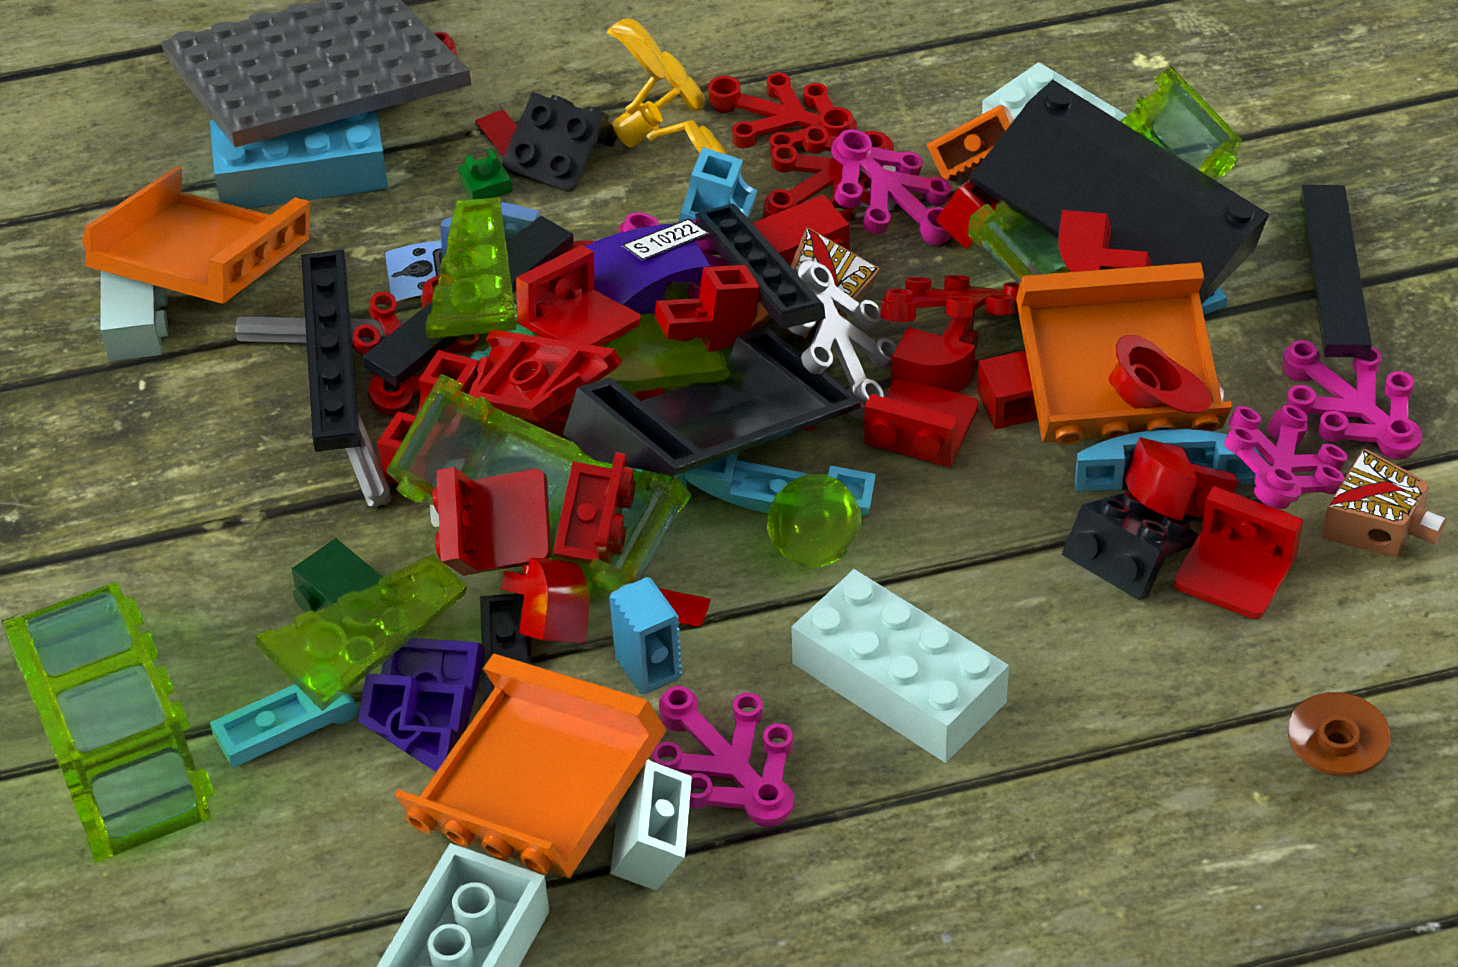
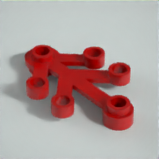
M773 73L766 79L768 96L778 99L781 104L741 93L740 82L731 76L716 77L708 84L709 103L717 112L729 113L738 108L768 117L752 122L741 121L732 127V142L739 148L754 146L757 142V136L795 126H802L805 129L812 125L821 126L826 129L829 136H840L845 130H857V123L852 113L845 108L834 107L828 98L827 87L821 83H810L803 89L804 105L810 109H816L818 114L804 110L791 88L790 77L785 73ZM805 129L791 133H774L769 139L770 154L772 155L773 149L781 144H787L792 147L801 146ZM811 138L813 141H819V139Z
M812 125L803 132L802 146L804 150L812 154H819L823 151L831 152L833 141L838 136H829L823 127ZM878 131L863 132L871 139L872 147L894 151L892 140L884 133ZM811 138L819 139V141H813ZM787 144L778 145L773 149L771 166L774 170L781 173L801 171L816 174L789 191L776 189L768 194L764 199L763 219L799 205L833 184L832 198L829 201L835 208L845 209V211L838 212L847 222L851 220L853 208L842 207L835 201L838 184L842 181L843 165L835 158L798 155L796 149ZM780 157H785L789 160H782ZM864 174V178L860 181L863 189L860 200L870 204V191L867 189L871 188V179Z
M437 275L427 280L422 289V309L442 294L436 291L444 292L454 284L452 280L442 275ZM378 292L371 297L369 314L374 320L379 322L387 337L401 326L395 314L397 301L388 292ZM377 305H387L389 309L382 310ZM364 324L354 330L352 346L362 357L379 344L380 332L376 327ZM474 326L461 335L469 337L471 341L465 342L458 338L443 351L452 354L472 353L477 348L478 330ZM369 337L373 341L365 343L362 342L360 338ZM370 371L373 379L368 386V397L375 409L383 414L393 415L398 411L401 412L411 403L412 395L420 393L418 380L423 373L409 377L396 388ZM385 389H394L396 392H388Z
M946 275L944 276V289L931 288L932 280L929 278L908 277L905 279V289L886 290V297L881 299L880 318L894 322H909L916 319V308L946 306V315L968 318L972 317L973 312L986 304L985 312L988 314L1019 315L1016 297L1021 282L1004 283V289L970 286L971 278L968 276Z

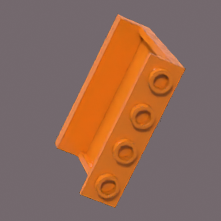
M176 166L85 226L82 244L85 248V266L224 304L309 240L310 201L295 197L271 215L182 192V168Z
M1201 262L1022 276L1016 302L1042 443L1057 442L1060 445H1073L1086 439L1102 438L1106 441L1118 436L1144 431L1191 429L1214 432L1223 428L1232 409L1231 401L1222 402L1199 296V290L1204 280ZM1128 334L1141 336L1154 343L1168 357L1192 372L1204 383L1210 392L1212 402L1209 409L1200 414H1188L1169 406L1135 409L1122 400L1108 380L1109 375L1118 363L1115 346L1119 338Z
M493 653L483 668L495 686L490 696L421 795L416 796L398 789L394 796L407 812L405 815L407 822L425 834H430L434 830L445 834L446 837L459 846L468 847L470 844L483 848L491 856L501 861H507L510 857L523 862L525 866L538 874L547 875L548 872H552L570 879L667 730L646 699Z

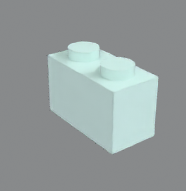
M101 271L100 330L109 361L162 355L161 337L169 335L166 312L161 310V307L168 306L166 288Z
M649 760L646 761L617 807L610 874L657 891L685 858L692 776Z

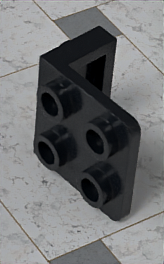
M532 92L502 160V165L507 171L566 192H572L579 183L596 142L613 147L618 135L613 125L608 121L610 117L606 113L592 107H587L584 110L557 95H552L549 98Z
M1126 491L1125 493L1083 504L1061 555L1134 598L1142 600L1149 596L1165 557L1191 548L1199 534L1189 528L1190 524L1185 519L1180 521L1153 511L1135 499L1130 491Z

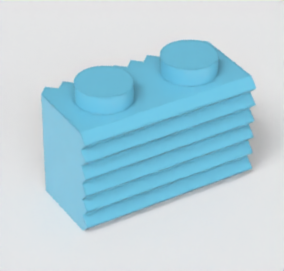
M645 577L612 592L609 599L615 660L620 661V667L624 668L625 674H629V680L633 681L634 687H638V693L647 694L679 679L683 675L681 671L683 668L681 666L682 660L680 659L682 654L680 653L681 647L679 646L681 644L679 640L681 636L678 633L680 631L678 628L680 623L677 621L679 616L652 579Z

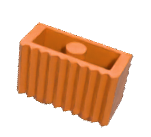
M1001 104L926 144L942 178L957 182L958 177L964 178L965 173L971 174L973 169L976 170L1013 122L1014 118L1008 107Z

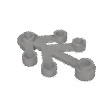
M804 261L796 268L795 272L824 303L826 319L821 320L811 346L802 354V363L811 373L821 374L833 362V355L830 351L833 344L851 385L848 390L863 401L860 409L849 412V414L858 420H864V406L870 394L884 397V393L878 383L866 378L853 346L867 355L872 363L880 369H887L892 365V355L897 346L887 338H881L876 342L860 330L869 331L882 320L880 318V307L871 300H864L859 304L835 286L832 274L828 268L814 261ZM836 307L842 310L850 317H852L854 323L860 329H858L849 321L840 316L837 312ZM816 321L791 327L789 330L797 335H804L815 325Z

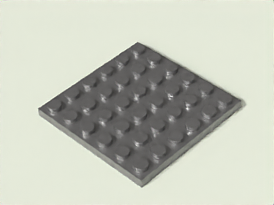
M323 0L311 4L304 2L289 5L287 10L275 13L258 12L252 14L247 20L235 23L230 21L218 22L212 25L211 29L199 32L182 31L173 35L171 39L161 41L165 58L234 148L471 85L470 70L402 0Z

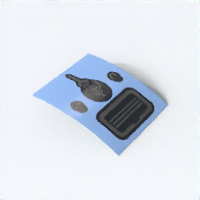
M441 241L418 243L385 252L390 294L396 298L397 302L422 295L423 285L434 276H446L453 283H456L469 272L467 262L442 256Z

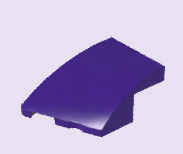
M673 224L637 228L614 234L584 246L594 251V290L639 314L655 313L656 301L664 299L666 282H701L703 267L711 266L695 239L644 260H641L622 246L625 243Z
M387 636L381 674L366 673L358 722L437 772L467 728L476 695L485 647L479 642Z

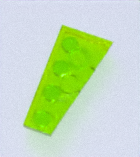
M500 197L456 201L447 237L448 246L446 254L442 257L440 265L441 274L438 286H435L431 314H428L426 322L427 338L489 333L492 329L500 331L516 330V316Z
M432 554L380 578L378 584L359 593L356 590L338 597V601L335 604L315 613L310 610L293 619V623L276 631H273L271 628L256 635L255 645L323 711L363 679L366 673L374 670L465 596L467 585L440 559Z

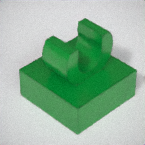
M492 148L487 149L488 157L475 161L472 155L466 156L465 164L457 166L459 180L473 204L512 192L511 178Z

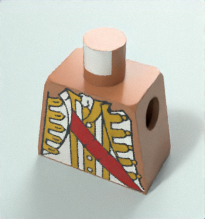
M808 227L804 231L791 264V268L794 271L804 261H814L824 265L831 272L835 286L858 303L872 289L880 270L879 267ZM836 307L838 314L845 319L848 315ZM821 320L816 321L815 325L819 326ZM789 328L783 329L785 333L799 341H804L811 331L809 329L804 335H797L790 331Z
M1363 449L1327 506L1322 538L1394 557L1400 555L1411 535L1436 545L1444 530L1446 518L1424 510L1429 490L1425 480L1377 454Z

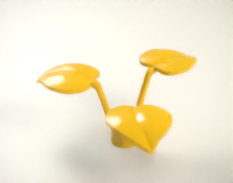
M625 18L612 25L606 33L622 42L651 76L635 100L625 107L626 112L613 121V128L620 140L629 148H633L645 138L652 142L658 137L686 130L687 135L699 153L702 148H707L727 155L711 131L705 126L698 127L692 120L659 129V123L663 121L659 110L677 95H680L689 109L695 112L705 107V97L697 83L687 75L682 64L671 53L667 51L661 53L652 36L638 21ZM666 77L674 87L655 104L650 101L642 103L658 80L660 81Z

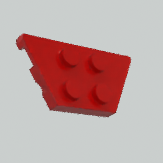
M492 329L486 339L492 347L489 357L480 358L477 367L478 376L472 383L468 398L478 411L540 422L572 400L578 387L599 381L618 368L622 361L615 349Z

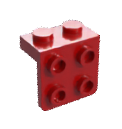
M582 245L516 277L517 324L540 337L601 347L640 326L639 313L594 290V251Z
M903 378L893 381L885 397L870 394L864 406V444L951 467L978 412L979 402L972 396Z
M615 453L612 468L572 461L553 549L554 558L611 568L613 554L622 555L627 527H624L625 516L622 515L623 508H632L636 490V481L633 480L634 468L628 467L625 453Z
M455 467L436 470L437 486L433 488L432 498L434 508L439 514V532L435 535V549L441 562L459 574L466 576L523 566V564L529 565L530 557L546 559L551 557L548 484L545 473L539 469H531L472 480Z
M1213 486L1205 502L1202 531L1175 574L1174 587L1178 591L1248 618L1261 619L1297 558L1303 519Z

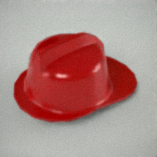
M1128 334L1119 338L1115 346L1118 363L1109 375L1108 380L1122 400L1135 409L1169 406L1188 414H1200L1209 409L1212 402L1210 392L1204 383L1192 372L1168 357L1154 343L1141 336Z

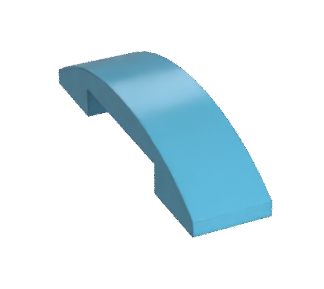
M1164 429L1118 436L1077 453L1076 492L1122 490L1123 476L1126 474L1139 437L1183 447L1190 463L1233 473L1238 480L1237 485L1255 484L1254 478L1256 474L1237 454L1226 448L1224 441L1228 434L1204 430ZM1253 447V450L1265 460L1263 455Z
M738 453L691 469L685 473V480L697 488L729 503L771 515L814 520L845 519L868 515L876 475L830 465L828 477H822L737 460Z

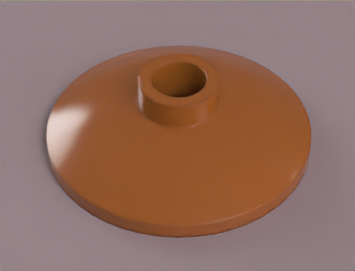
M1326 692L1305 699L1294 709L1288 723V739L1296 755L1313 769L1335 776H1354L1372 770L1384 760L1391 742L1390 728L1383 714L1370 702L1347 693Z

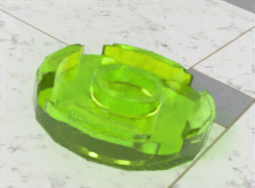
M806 474L790 481L776 495L768 513L767 529L772 544L787 560L805 568L824 567L840 560L848 552L846 549L851 545L852 541H856L861 528V510L856 497L840 480L825 474Z

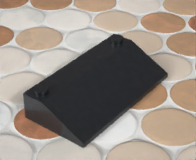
M1053 79L1027 102L973 172L969 181L1058 239L1062 210L1107 213L1112 225L1109 249L1148 252L1152 266L1201 262L1204 280L1199 290L1201 305L1254 252L1269 216V213Z
M766 327L736 338L724 374L643 401L638 400L611 377L578 387L563 434L576 444L583 453L596 461L613 464L615 453L620 452L626 454L628 467L675 476L860 409L863 401L824 371L821 374H813L808 371L802 363V354Z

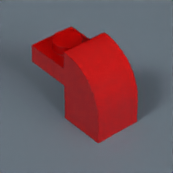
M1062 210L1058 243L1061 257L1068 272L1152 266L1148 252L1109 249L1112 225L1107 213Z
M746 265L703 267L699 298L656 301L654 317L667 339L689 341L700 337L708 352L719 351L733 345L736 338L746 334L756 316L760 287Z
M974 312L973 316L968 318L952 317L942 336L908 327L892 355L891 385L894 380L903 378L953 392H958L965 388L974 378L975 350L979 339V332L973 330Z
M1139 437L1124 477L1128 489L1135 499L1153 511L1182 521L1184 514L1204 518L1206 498L1213 486L1234 493L1238 484V480L1233 473L1190 463L1183 447Z
M530 557L529 565L523 564L522 572L503 571L501 589L524 595L519 634L541 640L585 644L590 597L585 574L576 563Z

